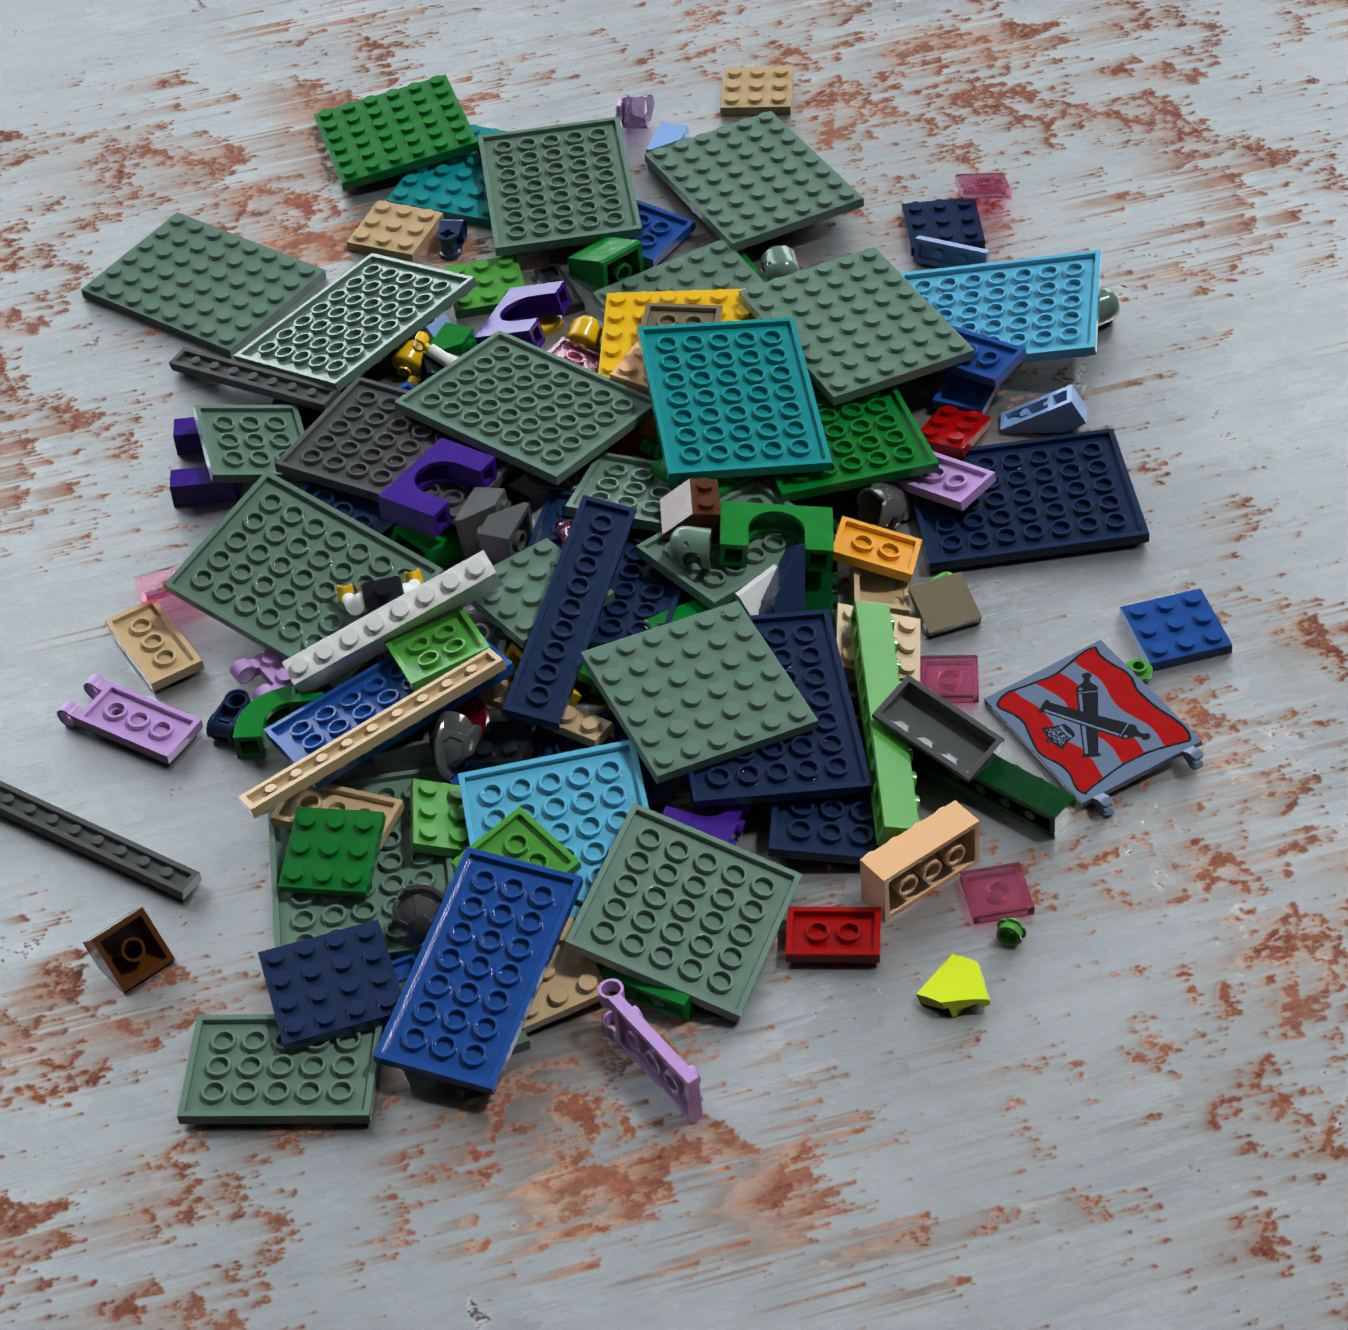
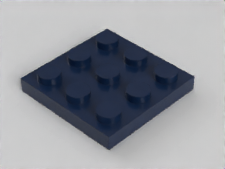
M975 196L944 200L936 199L924 202L914 201L902 204V215L911 256H914L915 238L919 235L985 249V238Z

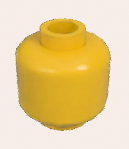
M583 315L575 318L570 324L566 342L577 354L584 355L594 352L598 348L602 336V328L598 321L591 316Z
M408 338L400 344V347L394 351L391 359L393 367L403 377L419 375L423 352L413 350L412 344L415 338Z

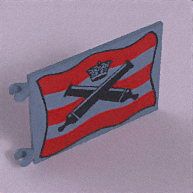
M1102 640L984 698L985 704L1070 794L1076 796V801L1082 807L1093 802L1102 817H1107L1114 813V810L1110 807L1113 805V799L1107 794L1183 755L1192 770H1197L1204 766L1200 760L1203 758V752L1197 748L1202 745V740Z

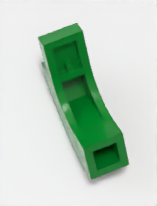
M287 686L269 691L254 699L243 709L235 723L233 741L237 757H265L269 740L264 729L322 696L324 692L297 693L295 686Z

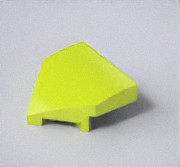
M952 954L916 993L920 1004L941 1009L949 1008L952 1017L958 1016L963 1008L968 1006H977L980 1003L982 1008L991 1004L985 979L978 962Z

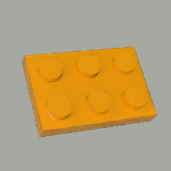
M842 516L834 541L833 560L910 583L922 539Z

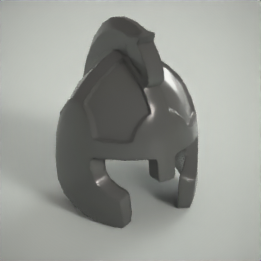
M890 482L872 484L869 488L862 489L856 498L859 507L856 519L868 524L875 523L877 526L892 530L896 528L902 521L908 520L910 515L913 514L912 505L906 492L898 485Z
M454 711L440 712L431 733V748L436 768L445 780H450L452 776L457 774V768L473 757L482 735V726L472 725L465 715Z
M426 883L403 885V888L397 894V899L393 903L391 921L392 924L397 923L401 927L408 929L401 932V943L420 945L425 941L444 895L439 889Z

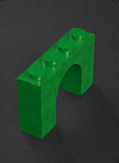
M721 501L718 566L746 567L749 541L760 534L779 533L793 538L799 544H806L805 571L831 573L834 554L833 508Z

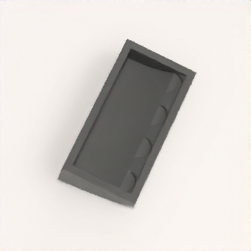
M909 675L902 680L872 714L873 719L968 783L979 776L1003 751L1004 738Z

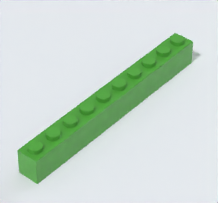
M855 601L849 617V628L865 755L873 784L870 795L877 845L882 846L892 837L902 834L915 823L922 821L918 817L920 798L919 795H915L916 772H913L911 767L913 750L909 748L908 742L872 718V714L902 682L899 680L901 662L896 658L898 640L893 637L895 619L890 615L889 604Z

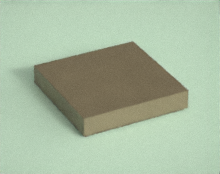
M961 572L908 587V594L928 637L981 622V614Z

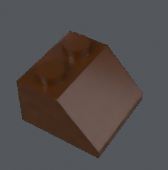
M689 478L660 499L662 539H670L672 532L680 526L711 528V540L718 541L721 511L717 479Z
M143 907L129 912L82 942L97 967L122 993L175 960Z

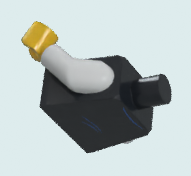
M422 331L416 334L412 347L416 352H423L425 350L427 353L422 355L419 378L410 376L407 380L416 386L460 357L445 352L435 344H428L430 338L427 333Z
M417 568L413 572H404L407 583L403 581L401 576L362 583L359 586L358 593L355 595L352 583H349L348 586L337 585L338 602H343L349 614L359 615L362 618L423 584L424 580L421 570Z

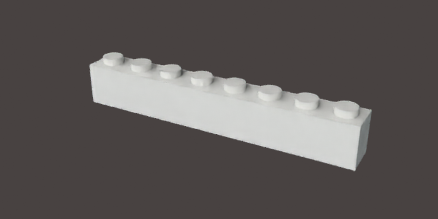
M482 550L284 660L282 663L300 693H311L386 651L385 641L461 605L465 607L503 586V583L485 551Z

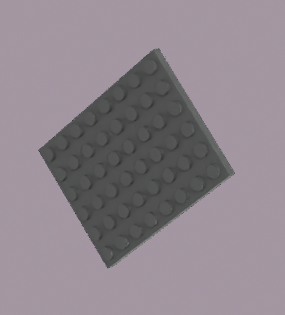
M358 376L275 462L276 472L378 502L380 493L390 486L398 476L404 473L414 461L418 460L440 438L483 453L486 452L396 411L394 401L409 392V390ZM495 457L497 479L488 488H498L516 466ZM453 483L434 484L423 490L425 493L449 501L451 524L454 525L455 518L473 491Z

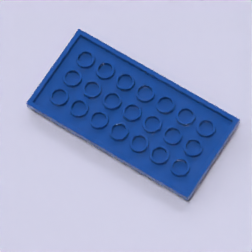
M487 641L491 649L504 660L507 669L498 673L494 678L473 688L469 693L463 694L451 701L444 708L438 709L426 716L419 723L411 725L395 737L374 747L370 752L349 762L345 767L337 769L322 778L320 782L312 785L318 790L330 784L336 778L348 771L354 770L361 763L373 756L379 755L383 750L398 741L406 739L410 734L431 724L437 719L440 712L453 711L457 706L472 697L478 696L492 685L503 681L506 677L516 672L513 662ZM388 656L265 728L264 732L267 739L294 764L414 693L392 657Z
M466 847L374 1052V1061L379 1064L495 1095L582 888V876Z

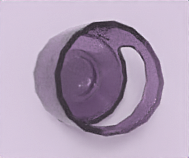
M643 94L639 97L621 96L615 104V117H619L621 127L627 129H649L654 110V97L650 94ZM645 101H646V104H647V113H646V114H645Z

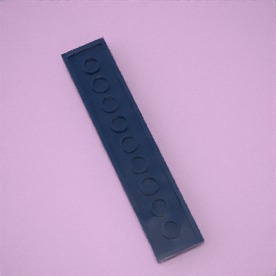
M586 495L582 496L502 708V716L559 731L583 665L580 660L581 652L588 650L636 518V508Z

